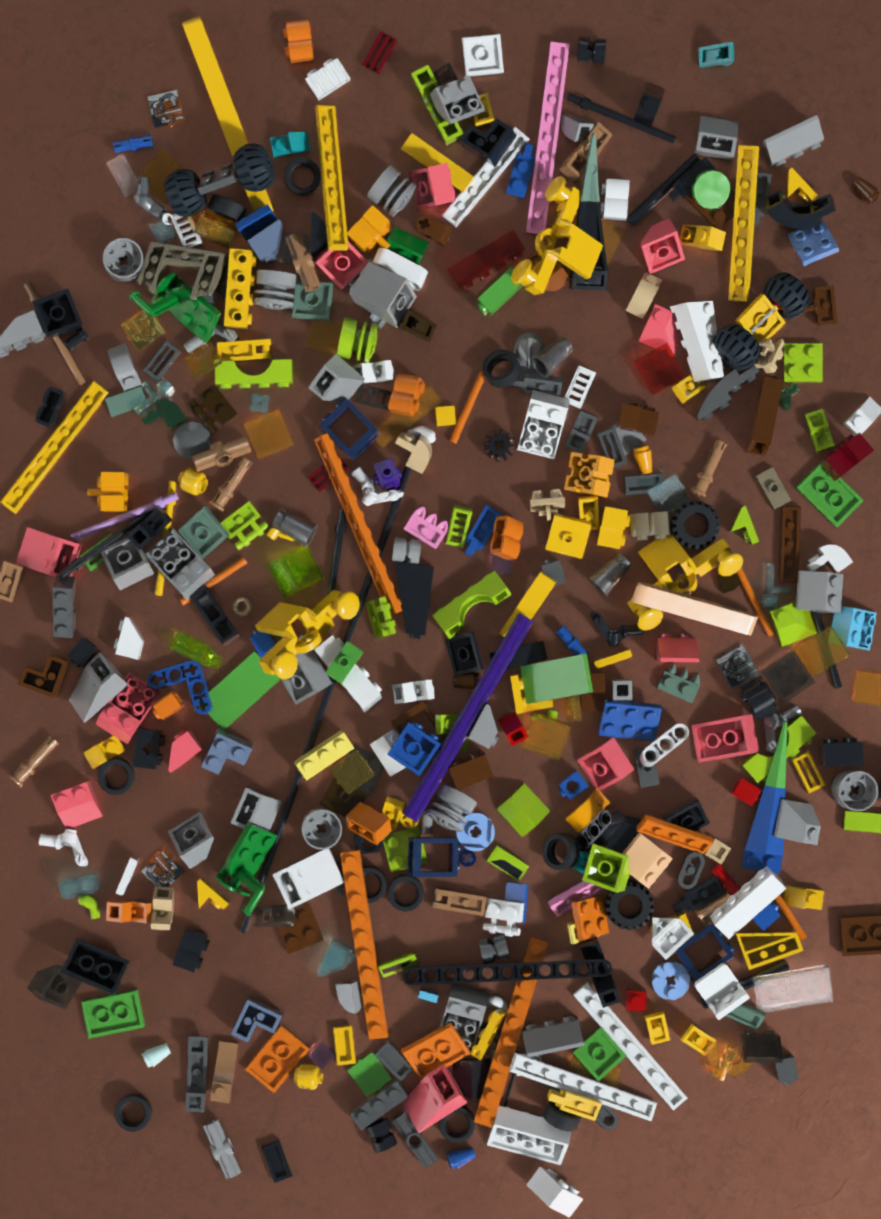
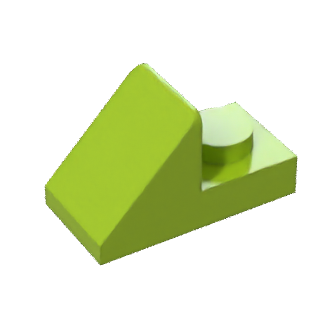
M743 506L739 509L729 532L744 527L745 531L742 532L744 540L752 545L759 542L748 510L746 506Z

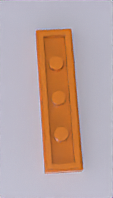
M645 815L636 826L637 832L701 854H705L714 843L712 837L649 815Z

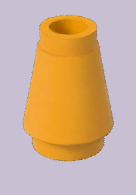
M643 445L633 448V456L641 474L653 472L651 449H649V446Z

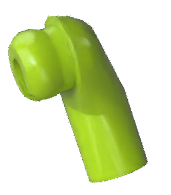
M89 894L79 896L78 903L90 909L91 919L100 918L97 899Z

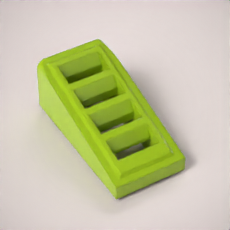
M460 505L453 506L445 544L464 548L472 516V508ZM456 513L467 514V517L456 515ZM459 520L466 523L465 525L459 523H454V521ZM453 528L463 529L464 532L454 531ZM451 535L462 537V540L453 539Z

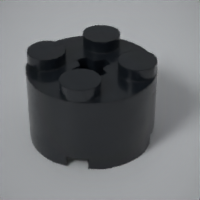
M760 675L742 686V691L739 694L745 703L749 702L751 705L750 712L753 717L762 720L780 709L781 706L780 704L775 705L777 699L767 683H761L762 676Z

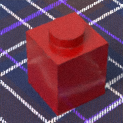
M515 711L498 720L512 746L529 738Z
M740 777L731 794L748 805L753 806V804L757 805L760 801L762 790Z
M626 988V1010L646 1012L647 992L645 989Z

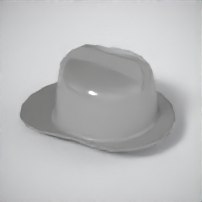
M525 333L519 336L515 342L514 355L520 363V373L537 374L531 366L530 357L545 348L543 340L537 334Z

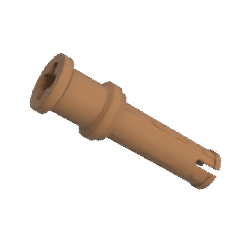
M715 440L702 471L696 475L698 478L693 488H690V492L703 498L706 497L705 492L709 484L713 482L712 475L727 446L726 443Z
M242 456L224 485L218 487L217 494L209 503L223 512L224 506L233 497V491L252 462Z
M49 735L26 762H21V766L14 774H10L9 777L22 787L23 782L30 775L34 774V769L59 742Z

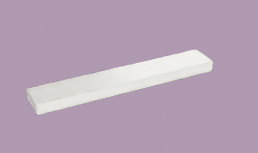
M516 127L513 130L517 137L496 167L485 162L474 175V179L464 193L460 192L455 198L456 201L452 202L441 215L455 228L458 227L530 140Z

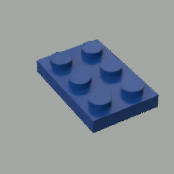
M605 699L598 735L655 741L662 706L659 704Z

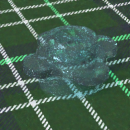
M254 393L251 396L252 405L250 410L266 414L269 411L268 402L270 397Z

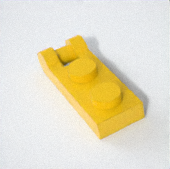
M271 339L217 342L218 361L272 359L269 347ZM256 346H262V353L256 352Z

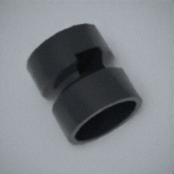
M579 36L577 62L588 63L589 60H592L593 63L604 64L606 39L595 38L593 41L590 37Z
M388 1118L374 1121L365 1128L368 1137L372 1138L371 1145L375 1153L390 1149L397 1144L394 1133L390 1132L391 1125Z

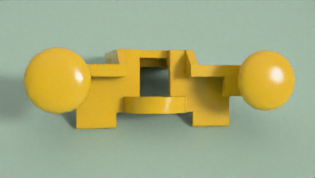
M563 176L554 178L545 191L546 200H554L559 205L556 210L558 213L551 228L540 231L535 239V248L542 257L541 261L537 262L536 266L531 269L532 261L524 259L516 265L512 272L511 280L513 284H522L533 295L544 293L557 260L584 279H589L603 247L597 240L572 224L580 204L582 192L575 187L567 188L565 186L566 180ZM544 236L548 240L547 246L543 243ZM569 238L566 248L554 249L557 239Z
M672 533L671 535H666V539H656L638 551L642 560L658 580L653 585L690 595L695 591L697 587V574L701 577L719 564L718 573L721 576H731L740 570L743 564V557L740 554H733L723 538L692 559ZM679 563L685 574L673 582L667 570ZM683 584H689L687 588L680 589ZM632 599L627 602L633 614L639 619L637 625L641 630H651L660 624L663 618L661 610L633 602Z
M332 590L312 610L307 607L282 602L277 604L255 625L258 632L283 637L258 661L264 673L276 674L282 680L291 678L295 674L298 665L295 655L297 653H306L316 648L321 643V637L335 626L332 618L337 614L345 620L355 617L360 606L358 596L351 591L343 593ZM297 618L302 621L307 631L300 640H298L291 626V623Z

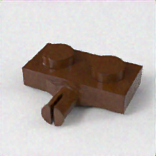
M834 285L814 287V302L809 303L807 307L810 308H806L804 312H815L817 326L838 324Z

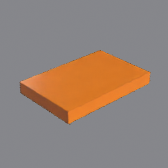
M451 1022L401 1049L402 1054L421 1081L427 1074L444 1064L448 1067L471 1054L470 1049Z
M280 1024L244 1070L275 1093L307 1054L310 1047Z

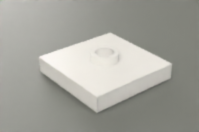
M500 34L462 38L465 76L504 73Z

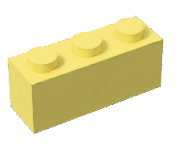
M340 730L293 763L307 781L353 750L354 747L345 733Z

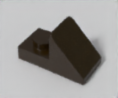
M406 309L399 328L404 332L430 342L437 324Z

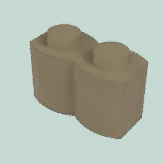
M670 512L630 514L631 537H636V541L648 540L647 536H655V539H666V535H671Z

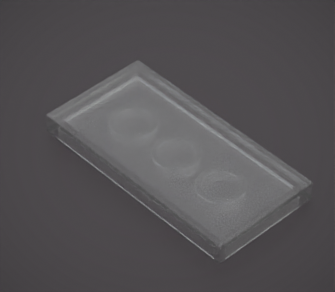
M828 965L752 977L756 1008L764 1012L833 1001Z

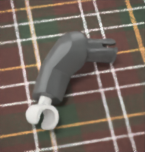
M138 176L137 192L133 195L134 202L147 213L163 220V223L166 225H172V223L168 222V217L171 216L176 219V216L168 213L166 208L148 195L150 177Z

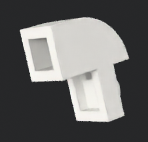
M391 360L352 365V368L365 378L362 384L386 382L393 379L394 370Z
M824 545L817 548L821 555L816 554L808 560L810 563L806 567L809 571H815L827 562L834 573H838L853 561L843 548L837 545Z
M432 679L392 685L395 704L435 699Z

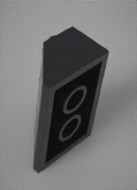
M77 938L61 973L114 996L128 970L130 961Z

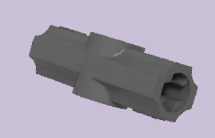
M406 1111L400 1113L392 1120L406 1141L407 1146L413 1151L424 1168L429 1167L438 1160V1157L424 1139L422 1132H417ZM416 1135L420 1138V1142L413 1144L409 1140L410 1137Z

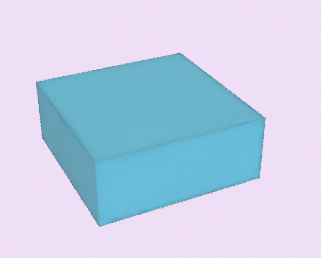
M420 988L418 998L437 1003L439 993Z

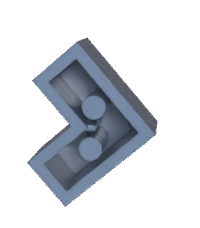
M217 727L202 758L201 767L219 775L226 758L245 765L252 751V743Z
M248 997L231 1035L249 1042L256 1025L274 1033L283 1012Z

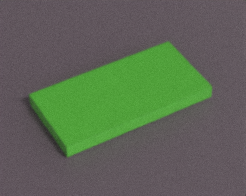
M256 651L209 692L212 701V710L209 716L222 730L230 726L280 680L276 674L264 673L258 662L261 658ZM201 699L200 706L205 710V707L208 706V704L204 703L203 699Z
M587 654L520 666L526 704L593 692Z

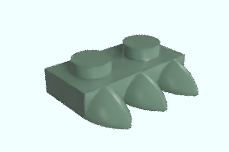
M672 663L664 670L657 688L693 703L700 687V676L695 674L687 681V669L681 670L676 675V666Z

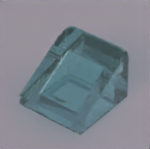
M163 221L150 227L159 243L164 244L177 236L172 226L166 225Z

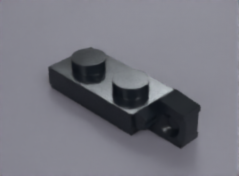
M706 157L703 158L673 184L675 189L668 194V197L673 202L680 196L683 198L689 197L692 194V186L696 177L703 171L716 170V168Z
M713 876L679 896L680 901L672 905L676 913L684 909L687 912L694 911L726 892L717 876Z

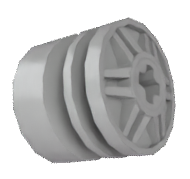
M390 165L374 183L367 194V198L376 205L385 200L383 210L387 211L393 206L389 215L394 217L409 203L417 185L412 182L406 188L409 182L408 178L399 183L398 179L401 172Z
M118 238L111 241L103 253V264L107 274L113 280L120 283H129L139 277L144 263L140 246L128 238ZM127 258L128 265L124 264L121 266L120 259L124 260Z
M257 270L255 283L264 287L263 290L254 291L255 295L262 296V298H254L253 304L273 310L293 308V302L285 301V299H294V295L287 293L286 289L295 288L297 276L281 271Z
M855 769L839 773L831 787L835 802L841 807L853 811H864L870 808L876 802L878 796V785L875 779L870 774ZM851 786L856 787L854 789L855 793H850Z
M442 784L436 794V797L442 803L432 802L431 807L435 810L428 809L426 814L440 826L462 832L464 827L458 822L463 824L468 822L462 816V813L471 815L477 802L464 793Z
M316 808L308 812L303 818L301 832L309 846L325 850L338 843L342 835V825L339 818L331 810ZM323 823H324V824H325V827H324V828H325L326 831H325V832L320 831V832L318 833V832H317V830H318L317 825H318V824L323 825Z

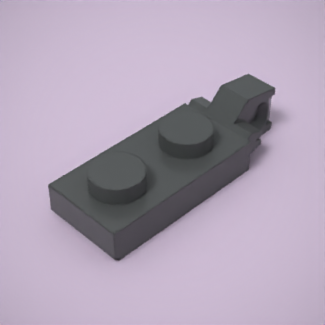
M758 172L754 226L760 224V216L765 217L767 212L764 198L769 196L772 173Z
M520 373L516 382L510 386L518 387L525 393H532L535 390L560 397L563 378L553 376L544 378L538 374Z

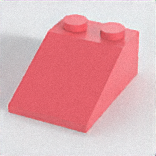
M661 634V638L656 637V661L699 662L697 640L692 638V634H680V638H672L673 634Z
M752 714L691 725L698 763L759 752Z

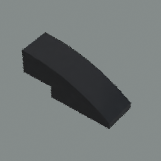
M204 586L190 596L223 646L226 647L240 637L239 632L207 586Z

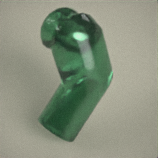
M796 383L781 391L779 406L783 410L791 408V396L800 391Z

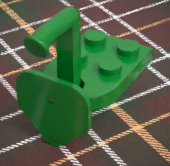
M175 272L165 276L159 282L151 301L152 305L147 303L138 291H134L129 295V299L133 300L136 305L150 316L156 317L170 309L175 318L204 343L210 340L221 315V312L202 296H198L196 300H191L190 296L193 288L182 281Z
M247 823L228 855L226 863L215 877L222 886L245 896L251 894L241 885L242 882L254 892L247 905L242 907V911L248 916L252 914L251 912L255 909L265 891L264 884L254 874L258 871L278 837L274 832L251 823Z

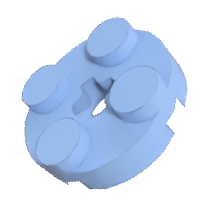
M478 812L463 816L468 822L467 824L459 822L464 829L462 832L456 831L461 845L470 851H481L488 847L495 836L494 825L490 818ZM474 826L481 830V834H478L477 837H473V833H470Z
M676 961L662 962L653 970L652 985L654 991L660 997L676 1000L687 992L690 985V976L687 969L681 963ZM675 976V983L667 985L666 977Z

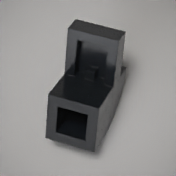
M159 506L144 521L139 523L127 537L141 550L159 535L172 519Z

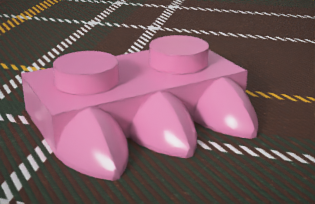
M421 507L413 513L404 530L432 548L437 549L448 530V523L443 521L435 526L437 522L436 514H432L424 520L426 510L425 507Z

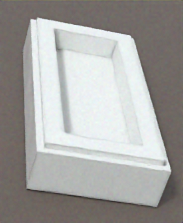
M130 857L116 894L121 896L125 894L139 858Z

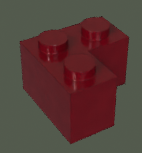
M860 432L855 436L850 434L837 445L839 449L835 452L830 450L823 456L825 460L820 464L831 478L836 481L871 454L874 449Z

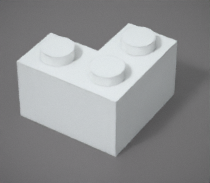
M539 1167L527 1183V1186L548 1207L570 1218L583 1201V1198L578 1194L580 1191L571 1184L569 1186L562 1179L558 1180L556 1178L558 1174L552 1169L548 1168L546 1170Z

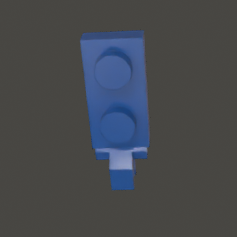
M526 143L524 153L519 152L516 157L506 194L522 199L525 198L535 164V156L531 155L534 145Z
M488 505L485 506L465 542L469 544L465 552L466 555L472 557L476 549L481 551L482 547L484 548L493 532L496 518L502 516V513Z

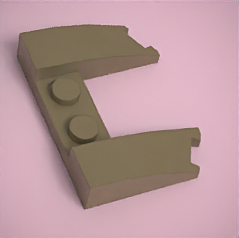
M151 242L137 282L139 285L145 284L149 287L148 291L154 294L167 265L199 270L190 296L191 300H196L198 296L207 294L212 296L226 265L225 255L219 252Z

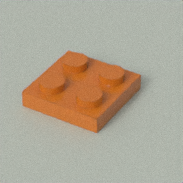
M603 895L571 902L577 941L609 933Z

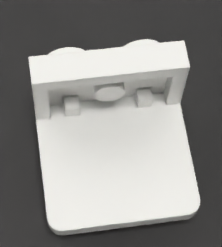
M726 963L720 964L694 983L695 988L718 1020L750 998Z

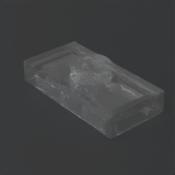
M124 154L106 163L125 197L137 191L138 179Z

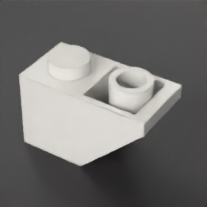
M125 617L124 620L121 619L118 631H121L120 637L116 638L113 649L116 650L115 654L139 660L144 639L131 617Z

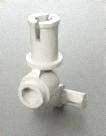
M361 467L351 474L360 484L363 491L361 500L367 506L387 501H396L403 497L404 493L400 489L379 493L374 488V480H370Z
M65 829V833L58 834L57 836L40 834V846L55 847L57 850L64 846L72 847L77 865L81 867L88 865V859L76 835L77 831Z

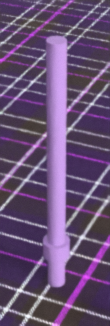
M175 492L165 497L155 498L153 502L73 533L71 538L73 541H76L154 510L159 506L164 508L166 504L178 500V494Z

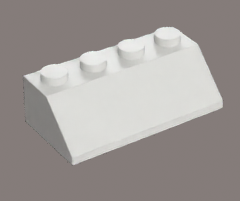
M499 1106L487 1145L561 1165L569 1145L571 1132L553 1127L544 1117Z

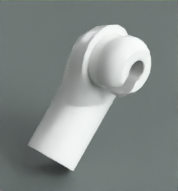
M424 425L408 429V433L414 437L424 435L430 443L436 440L435 432Z

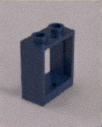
M346 399L345 401L341 400L331 414L328 413L323 417L320 426L350 458L355 460L381 433ZM348 407L369 428L350 448L329 428Z
M408 837L407 875L411 877H457V872L460 870V863L458 861L460 842L458 838ZM421 843H449L448 871H421Z
M713 924L686 941L675 951L695 981L701 979L720 964L727 963L734 958V948L730 942H724L722 939L724 934L717 927H714ZM712 931L727 955L699 973L684 950Z

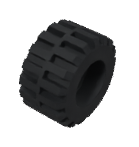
M692 501L683 504L674 512L675 514L671 519L672 535L683 547L689 549L705 548L718 537L721 527L719 525L720 518H718V513L711 505L702 501ZM699 514L705 518L707 528L701 536L694 537L685 531L684 522L689 515Z
M628 881L625 891L619 893L610 891L606 895V913L613 924L621 929L632 930L639 929L642 925L645 926L654 912L652 895L640 882ZM627 894L636 895L641 902L639 911L632 916L623 915L618 908L619 900Z

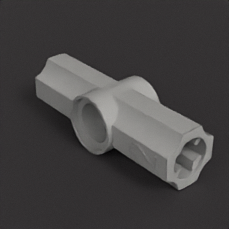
M219 1119L208 1122L203 1128L210 1141V1148L215 1160L219 1162L226 1179L237 1176L242 1171L234 1155L235 1152L230 1139L226 1137Z

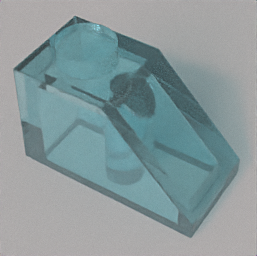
M333 939L316 976L322 977L344 969L347 964L351 965L355 954L352 953L354 948Z

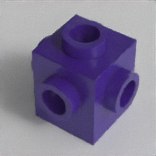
M392 458L374 464L376 475H373L376 486L380 485L382 491H390L400 486L399 479L402 478L399 467L395 468Z

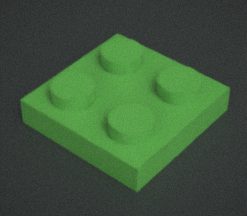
M599 1027L584 1041V1046L578 1047L572 1052L597 1082L626 1057L625 1053L602 1027Z

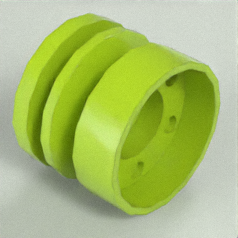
M345 317L337 355L350 359L353 351L357 352V361H360L362 353H365L364 362L370 363V359L375 353L378 339L377 324L372 323L370 331H367V321L364 322L362 329H358L357 319Z

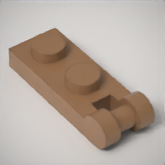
M434 888L433 894L435 896L434 901L431 902V907L484 916L487 896ZM442 896L448 897L447 903L441 902Z

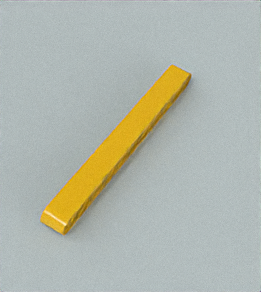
M200 16L182 22L231 154L234 156L239 148L248 144L202 20ZM266 189L258 192L246 190L254 212L267 204L274 211Z

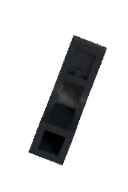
M782 190L764 198L769 215L779 224L789 228L805 229L822 224L821 217L836 211L834 199L830 193L807 204H797L790 201Z
M597 936L579 943L585 960L605 959ZM602 962L599 964L598 969L601 973L608 972L607 963ZM611 974L605 977H592L603 1008L621 1002Z

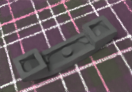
M188 1036V1072L185 1111L205 1112L208 1036Z

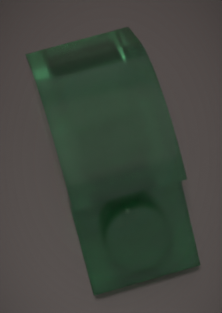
M165 399L155 401L154 403L158 409L152 408L144 413L145 416L141 418L144 424L148 426L163 417L171 430L187 421L182 409L176 403Z

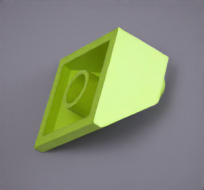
M796 601L768 611L782 647L818 633L810 612L796 609Z
M593 843L582 881L616 893L625 891L630 875L629 856Z

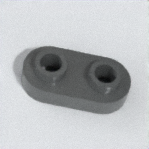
M690 852L684 860L678 875V883L684 889L693 888L699 879L705 864V859L700 853ZM692 858H697L698 863L693 865L691 863ZM686 875L691 877L689 882L684 881Z
M602 1104L595 1122L601 1128L610 1130L616 1127L618 1116L609 1106ZM606 1116L610 1118L609 1123H605L604 1118Z

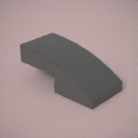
M581 409L565 447L583 453L598 420V416Z

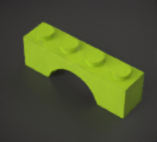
M429 65L411 73V78L446 146L461 139L463 132L458 122L449 124L437 112L430 94L439 86Z
M272 360L265 372L254 376L241 372L235 361H215V384L220 386V389H231V385H239V388L242 389L251 388V385H258V388H270V384H277L279 388L289 387V384H293V360Z
M496 571L485 575L477 584L471 585L462 595L456 596L448 605L439 608L432 616L448 638L451 639L465 629V615L473 605L480 602H489L497 606L512 594Z
M798 715L787 726L786 759L789 756L791 758L796 756L803 744L807 746L815 739L813 736L816 732L801 715ZM754 753L741 765L755 782L759 783L761 781L763 783L767 779L774 755L764 756Z

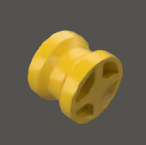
M401 814L400 822L404 827H416L418 822Z

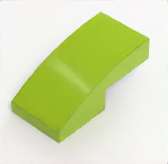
M820 409L805 414L816 453L835 448L824 410Z

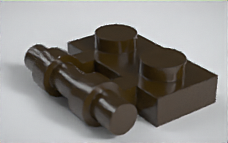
M215 384L199 395L204 401L200 405L195 399L189 403L194 415H198L203 422L202 425L205 429H209L212 434L218 430L214 425L215 422L219 421L224 426L238 415ZM207 407L214 414L211 418L203 411Z

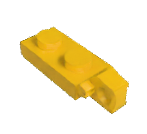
M498 1009L489 1014L487 1018L488 1024L479 1035L480 1041L473 1046L471 1055L475 1058L482 1060L488 1047L491 1046L506 1015L504 1010Z
M549 1089L547 1094L548 1100L555 1102V1106L559 1107L560 1110L593 1121L596 1120L602 1106V1102L568 1090L561 1089L559 1092Z

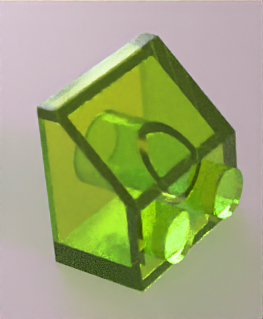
M308 546L294 550L268 564L284 599L324 579Z

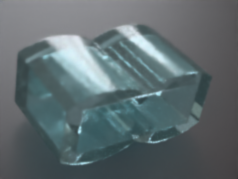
M92 872L80 878L71 877L65 879L58 886L61 898L71 899L79 894L94 893L101 888L99 874Z

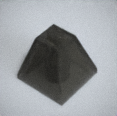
M57 964L37 971L27 988L38 999L65 1009L82 982L61 973L63 967Z

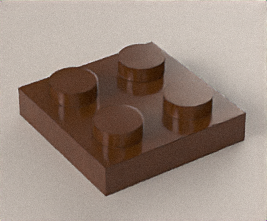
M310 904L274 918L288 954L324 940Z

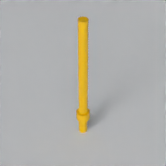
M169 481L167 496L175 493L176 482ZM176 501L166 504L165 512L171 519L173 506L176 505ZM171 522L163 529L162 538L170 532ZM159 570L157 572L155 595L162 596L165 576Z

